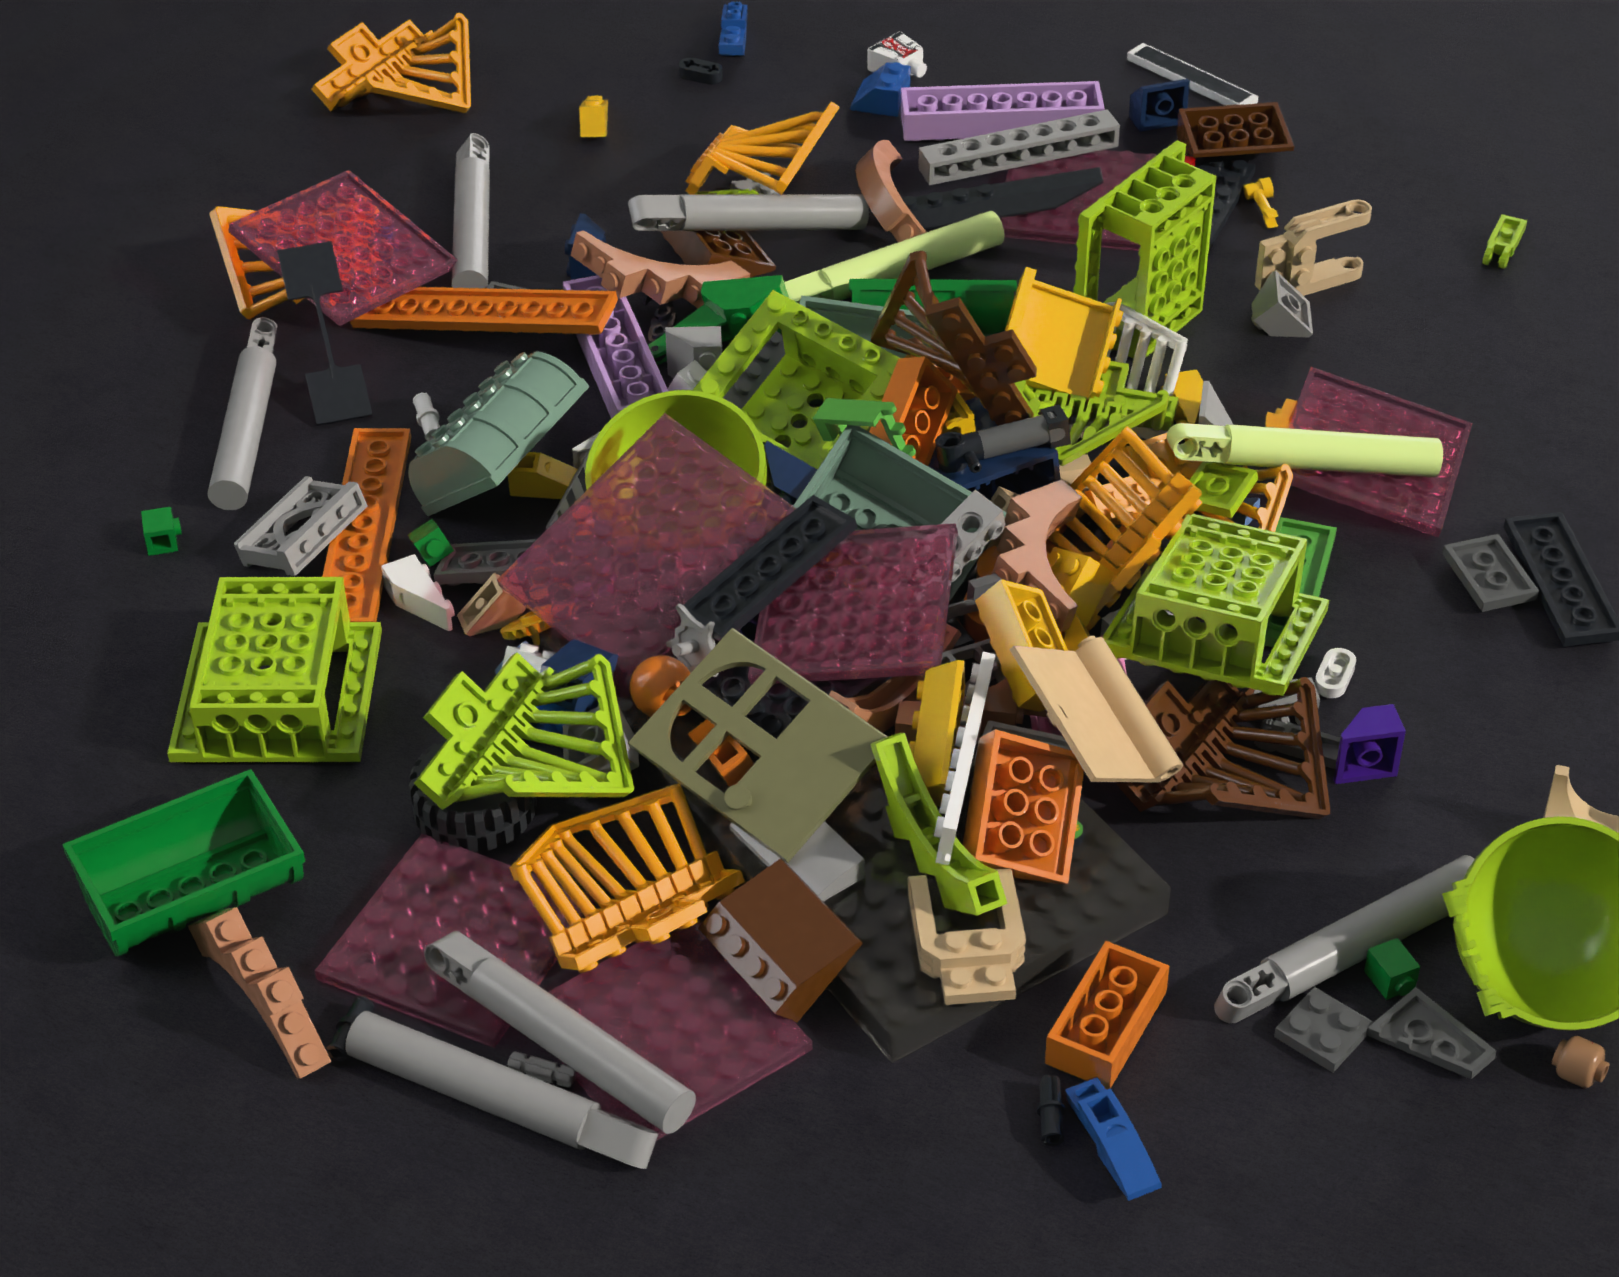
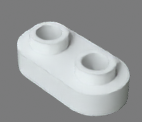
M1333 648L1327 651L1315 678L1314 685L1318 694L1326 698H1337L1345 693L1356 664V657L1351 651L1344 648Z

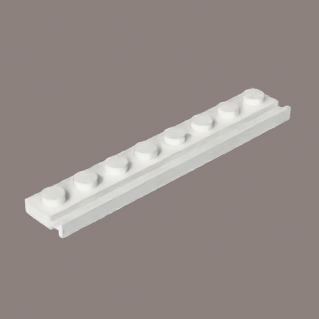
M983 652L980 664H973L970 682L976 684L968 685L965 703L971 704V706L964 705L960 724L966 725V727L959 726L955 746L961 747V749L954 748L950 768L956 769V771H948L945 790L951 793H943L939 813L946 815L945 817L938 816L934 836L940 838L935 863L949 866L996 654Z

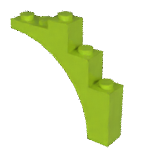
M897 733L870 743L889 803L885 808L894 837L910 840L919 872L935 876L944 907L977 916L1008 904L998 871L985 866L973 857L956 836L949 866L935 863L940 838L935 837L934 832L938 816L942 817V815L939 813L923 782L905 733Z

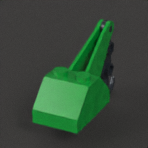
M782 275L704 281L701 289L704 305L677 325H675L677 314L673 301L661 304L652 315L648 332L650 342L648 347L656 364L659 365L667 361L665 327L721 326L722 342L727 341L730 344L773 290L789 298ZM647 295L642 304L646 306L652 298ZM778 328L777 332L782 334L781 329Z

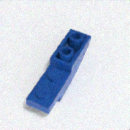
M729 2L728 5L723 7L719 41V54L745 55L747 5H742L741 2Z
M1098 1077L1065 1089L1068 1103L1095 1142L1098 1156L1127 1200L1130 1201L1162 1188L1158 1174L1138 1133L1111 1088L1106 1090Z

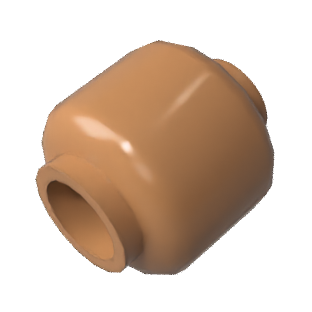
M1577 1035L1571 1037L1568 1041L1563 1039L1559 1043L1552 1060V1065L1556 1066V1073L1561 1079L1585 1089L1592 1086L1595 1081L1602 1082L1604 1080L1610 1063L1604 1061L1605 1050L1601 1045Z

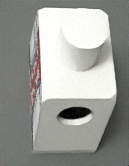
M900 31L868 48L867 70L875 72L887 62H898L902 65L911 66L910 76L915 75L920 78L926 73L927 66L923 63L922 47Z

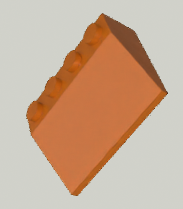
M996 729L979 738L962 844L973 857L992 869L1010 868L1013 878L1068 884L1084 770L1072 750Z

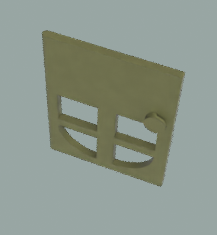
M732 628L632 737L628 744L632 749L788 863L876 763L870 743L888 736ZM747 666L764 671L733 707L702 686L704 682L715 674L733 667ZM778 680L809 703L776 739L745 716ZM686 704L714 724L715 727L690 755L681 762L673 753L670 737L673 722L680 709ZM729 735L757 755L759 759L737 784L730 786L723 793L697 774L696 771Z

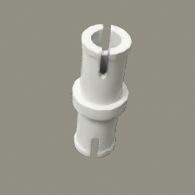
M419 393L413 398V404L417 411L416 419L419 426L423 428L425 439L430 442L433 439L431 434L440 427L438 422L439 414L433 408L430 396L427 393Z

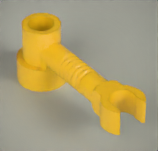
M1270 177L1258 179V182L1245 184L1243 186L1246 200L1255 199L1263 214L1266 227L1268 229L1278 227L1275 217H1278V213L1271 208L1267 201V198H1271L1274 195Z

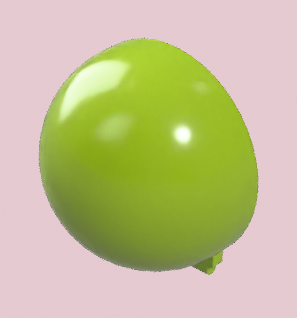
M693 390L657 393L642 398L621 410L603 427L590 449L585 470V484L592 508L604 529L612 537L614 546H618L619 554L634 553L642 558L664 564H676L675 554L730 548L745 535L757 518L764 502L768 480L767 458L763 441L751 419L740 408L724 398Z
M1547 817L1526 822L1501 834L1475 858L1463 880L1452 883L1454 890L1442 894L1450 917H1454L1453 926L1459 956L1473 984L1480 990L1477 992L1484 1015L1488 1016L1497 1013L1499 1019L1511 1016L1536 1027L1568 1031L1589 1029L1618 1019L1619 833L1602 824L1586 819Z

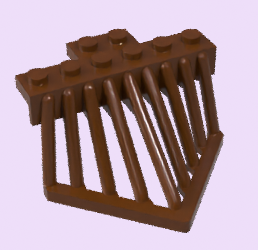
M924 251L910 253L871 332L870 342L877 346L914 357L926 356L933 364L958 378L975 397L979 398L983 408L988 410L990 419L995 421L997 426L1033 417L1034 413L1015 383L1036 377L1037 367L1013 329L985 337L960 297L939 303L931 288L926 265L927 253ZM915 285L923 307L915 300V294L909 291L911 286ZM901 305H905L927 330L907 319L905 312L899 310ZM896 324L899 328L914 336V338L906 340L896 336V332L890 329L891 325Z
M1302 677L1291 682L1284 696L1267 695L1263 692L1253 694L1255 689L1246 688L1240 692L1237 687L1232 686L1230 683L1218 680H1205L1186 702L1170 682L1166 681L1144 703L1183 763V767L1175 775L1162 782H1116L1115 784L1140 812L1152 806L1207 800L1211 805L1321 819L1330 814V804L1315 686L1307 677ZM1297 694L1298 701L1293 704L1253 708ZM1296 716L1300 720L1301 731L1289 733L1240 727L1236 723ZM1230 738L1299 746L1304 751L1305 762L1297 763L1233 743ZM1223 754L1291 775L1302 776L1308 783L1309 792L1303 794L1228 761Z

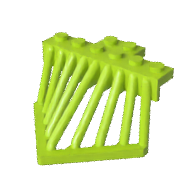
M1110 361L1106 374H1101L1100 380L1104 381L1102 392L1099 398L1095 396L1094 398L1089 397L1088 405L1087 397L1071 394L1069 400L1068 393L1055 391L1052 394L1051 390L1028 386L1025 380L1015 383L1034 413L1033 417L1039 416L1040 409L1059 404L1068 419L1073 414L1077 415L1076 422L1070 430L1071 444L1055 448L1058 451L1060 466H1064L1114 439L1126 426L1131 429L1136 426L1152 428L1155 431H1168L1174 423L1179 397L1169 396L1166 390L1151 393L1124 388L1129 372V364ZM1091 418H1095V420H1094V422L1091 424V426H1089V427H1087V428L1085 429V427L1087 426L1089 420H1090ZM1109 421V426L1103 428L1105 424ZM1084 431V435H1083L1082 440L1077 443V441H1078V439L1080 438L1082 432Z
M516 652L507 660L485 691L461 671L453 678L423 717L447 740L414 784L442 810L454 802L503 792L508 797H626L634 791V785L610 662L601 654H596L587 661L552 675L554 670L551 667L539 673ZM593 672L594 680L589 683L552 690ZM593 695L598 699L600 710L596 712L539 710L536 706ZM530 723L598 725L604 729L605 741L599 743L534 728ZM522 739L597 756L603 755L610 762L611 771L604 773L531 748Z

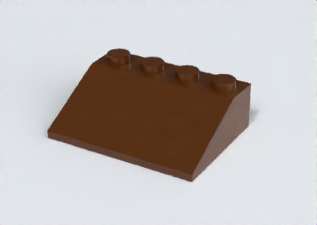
M1278 102L1179 109L1176 134L1178 140L1186 144V152L1193 158L1294 151V144Z
M661 231L663 238L671 244L674 252L684 261V265H710L733 261L749 272L750 277L773 272L776 268L775 264L748 231Z
M782 859L777 860L719 901L698 927L775 1014L797 1023L863 944Z

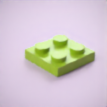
M1203 461L1189 481L1202 491V495L1199 498L1202 504L1197 510L1232 518L1259 478L1257 470L1226 465L1221 462Z

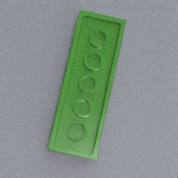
M1280 517L1275 532L1308 539L1299 593L1320 597L1337 527ZM1270 614L1267 622L1265 646L1274 647L1289 619L1288 616L1278 617Z

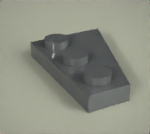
M1416 987L1367 1028V1036L1469 1079L1476 1076L1496 1057V1050Z

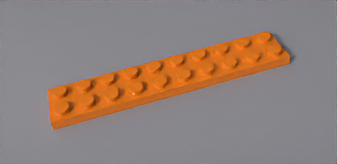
M369 286L349 320L352 328L594 335L602 333L618 301L616 291Z
M354 428L342 485H346L349 481L358 482L368 507L329 543L322 577H343L350 622H377L384 585L381 566L388 563L411 442L410 428Z

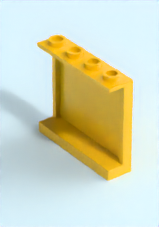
M1026 267L1020 278L1005 331L1013 329L1037 367L1036 377L1025 380L1026 384L1034 388L1051 390L1052 394L1055 391L1068 393L1069 400L1071 394L1087 397L1088 405L1089 397L1094 398L1095 396L1099 398L1104 386V381L1100 380L1102 373L1106 374L1111 358L1107 357L1108 350L1112 351L1116 342L1117 334H1114L1113 331L1114 327H1119L1123 316V311L1119 310L1122 299L1118 298L1114 306L1034 280L1037 270Z

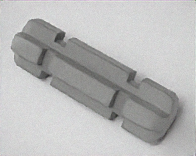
M517 1051L512 1052L507 1064L509 1068L522 1073L526 1072L527 1075L545 1082L554 1083L555 1080L557 1081L556 1085L567 1088L572 1087L576 1078V1071L570 1066L562 1064L561 1067H558L556 1062L535 1056L527 1058V1054Z

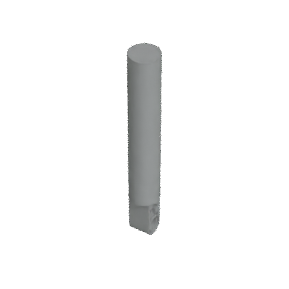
M471 133L456 153L452 288H487L489 144L485 138L476 133Z
M863 194L638 195L628 201L633 228L638 231L863 230L869 218V206Z
M261 317L253 321L247 348L240 353L208 488L209 500L216 507L224 510H236L243 507L247 502L276 368V358L273 355L277 324L269 318Z
M1468 855L1461 856L1264 958L1259 966L1228 981L1224 985L1214 1004L1216 1015L1224 1022L1237 1023L1279 1000L1287 1001L1365 960L1369 948L1395 938L1401 941L1449 916L1442 894L1454 890L1452 883L1463 880L1468 868L1475 859ZM1228 998L1236 1000L1239 1005L1232 1003Z
M453 931L425 947V961L431 970L664 1133L671 1134L677 1131L689 1118L696 1101L695 1093L462 933Z
M364 1011L358 1015L347 1035L346 1053L353 1058L579 1150L586 1147L628 1165L642 1169L647 1168L659 1133L604 1111L597 1102L369 1011Z

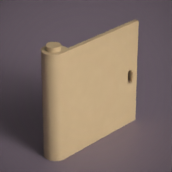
M1089 636L1078 644L1079 649L1076 651L1013 646L1009 649L1048 711L1047 716L1054 727L1059 729L1091 782H1162L1182 769L1183 763L1104 638Z

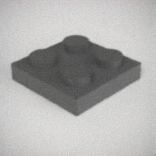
M1314 987L1275 1028L1274 1037L1334 1073L1365 1039L1367 1028L1373 1021Z

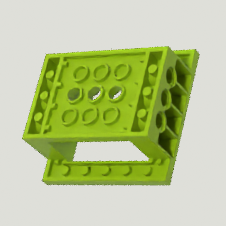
M1178 140L1081 212L1078 218L1079 235L1076 243L1078 248L1075 264L1076 280L1073 288L1075 294L1097 301L1102 230L1106 229L1141 246L1138 253L1140 261L1137 276L1128 284L1123 285L1113 296L1108 297L1104 303L1116 302L1120 298L1122 299V304L1174 332L1180 330L1203 309L1217 177L1185 163L1186 144ZM1123 321L1120 322L1115 333L1117 338L1113 349L1118 351L1124 327ZM1134 328L1128 356L1133 359L1140 336V330ZM1152 337L1150 338L1146 357L1154 351L1156 346V339Z
M773 290L694 387L693 391L706 392L723 398L778 328H780L785 355L741 410L756 426L763 445L769 441L818 470L840 435L838 434L834 441H823L813 420L820 407H811L808 405L809 402L814 399H820L824 402L826 398L882 401L897 361L901 358ZM797 420H805L807 422V425L803 428L792 426ZM860 426L861 428L867 430L868 432H869V430H870V428H871V427H868V426ZM785 440L789 441L791 445L787 448L778 442ZM769 472L767 483L771 482Z
M1187 514L1181 523V528L1172 537L1159 559L1147 567L1102 638H1104L1116 659H1130L1138 661L1145 666L1155 665L1167 668L1175 673L1197 675L1204 680H1218L1230 683L1237 688L1247 687L1260 690L1267 695L1284 696L1328 611L1329 605L1328 599L1299 593L1308 539L1192 514L1190 516ZM1165 610L1171 611L1174 615L1168 614ZM1270 614L1278 617L1288 616L1289 619L1265 664L1262 663L1267 622ZM1196 617H1199V618L1203 619V620L1205 621V623H1204V622H1200L1199 620L1196 619ZM1227 624L1234 626L1236 630L1229 628Z
M219 577L209 622H198L167 753L169 762H360L382 634L381 622H350L343 577ZM332 652H348L335 728L331 730L325 700ZM264 665L270 666L267 669H260Z

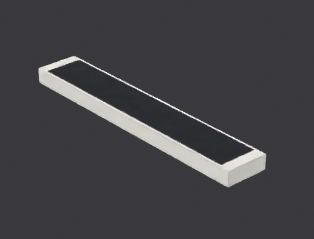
M1142 43L1127 54V60L1171 81L1188 78L1190 90L1222 105L1258 103L1257 95L1147 44Z

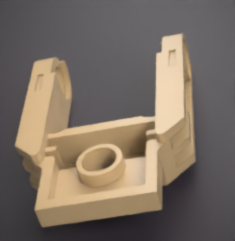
M1350 200L1293 217L1284 227L1286 232L1283 235L1260 241L1255 286L1261 290L1274 270L1303 296L1358 280L1362 276L1363 260L1360 257H1342L1336 260L1332 258L1315 263L1316 240L1368 224L1372 211L1371 205L1363 200Z
M1010 868L995 869L999 873L1008 903L996 908L1000 929L952 931L940 935L936 933L926 875L908 876L909 904L920 970L934 979L940 977L945 1005L1015 999L1016 988L1012 972H1015L1024 963L1026 937L1014 878Z

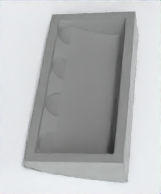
M825 821L787 863L822 901L829 899L864 878L865 859ZM734 823L730 824V830L765 865L769 867L781 859Z

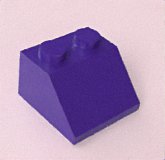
M1394 704L1362 708L1343 731L1340 738L1333 779L1335 784L1397 776L1406 730Z

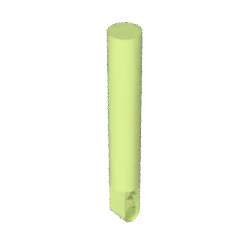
M987 211L784 283L789 298L797 303H800L802 295L842 301L852 297V293L849 290V279H898L910 253L916 251L926 252L927 269L930 270L1001 245L1004 241L1003 225L995 212Z
M1186 423L1175 424L1167 432V441L1174 455L1180 460L1221 462L1226 465L1274 468L1287 464L1290 469L1433 478L1438 476L1443 462V447L1438 438L1229 424L1217 426ZM1188 439L1185 443L1178 444L1181 440Z

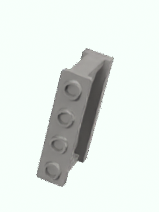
M305 476L234 543V547L243 566L250 567L253 564L285 570L287 575L296 576L368 505L358 482L349 481L346 485L314 481L312 477ZM311 516L298 530L286 536V532L296 522Z

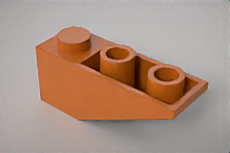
M705 720L689 732L688 736L698 746L715 725ZM729 735L707 759L729 787L737 784L754 765L739 742Z

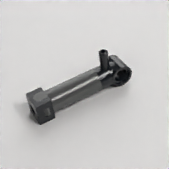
M1059 404L1040 409L1039 416L963 435L958 432L940 434L935 440L938 467L943 472L955 473L962 471L968 465L972 473H978L982 469L979 460L1048 444L1051 449L1071 444L1069 419Z

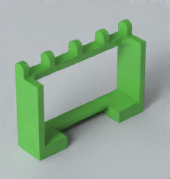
M826 398L813 417L823 441H834L838 434L841 436L847 425L875 427L878 421L881 420L892 446L911 457L916 454L914 446L906 445L901 435L906 431L904 424L895 422L892 414L896 412L897 408L893 402Z

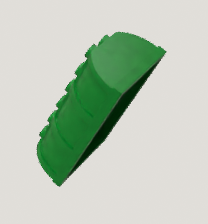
M849 279L852 302L884 307L897 279ZM930 279L932 292L937 297L939 303L960 297L985 337L1005 331L1014 301V293L1017 291V280ZM915 285L911 286L909 291L915 294V300L923 307ZM901 305L900 309L908 310L905 305Z
M252 769L62 844L64 852L74 869L87 905L112 952L117 957L128 953V948L167 932L171 934L185 929L188 923L229 906L238 907L248 903L253 896L287 882L289 884L296 883L302 880L304 876L302 864L305 862L304 852Z

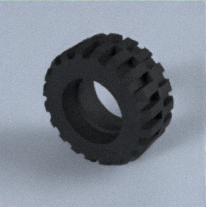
M442 739L439 745L434 743L426 750V755L422 753L411 770L409 787L416 825L430 841L433 839L434 844L442 848L448 846L449 850L461 853V850H468L469 854L479 853L478 850L487 849L489 852L496 850L497 846L502 843L504 846L514 840V836H520L527 829V825L532 822L535 809L537 808V798L508 797L504 792L454 802L442 810L414 782L447 739Z

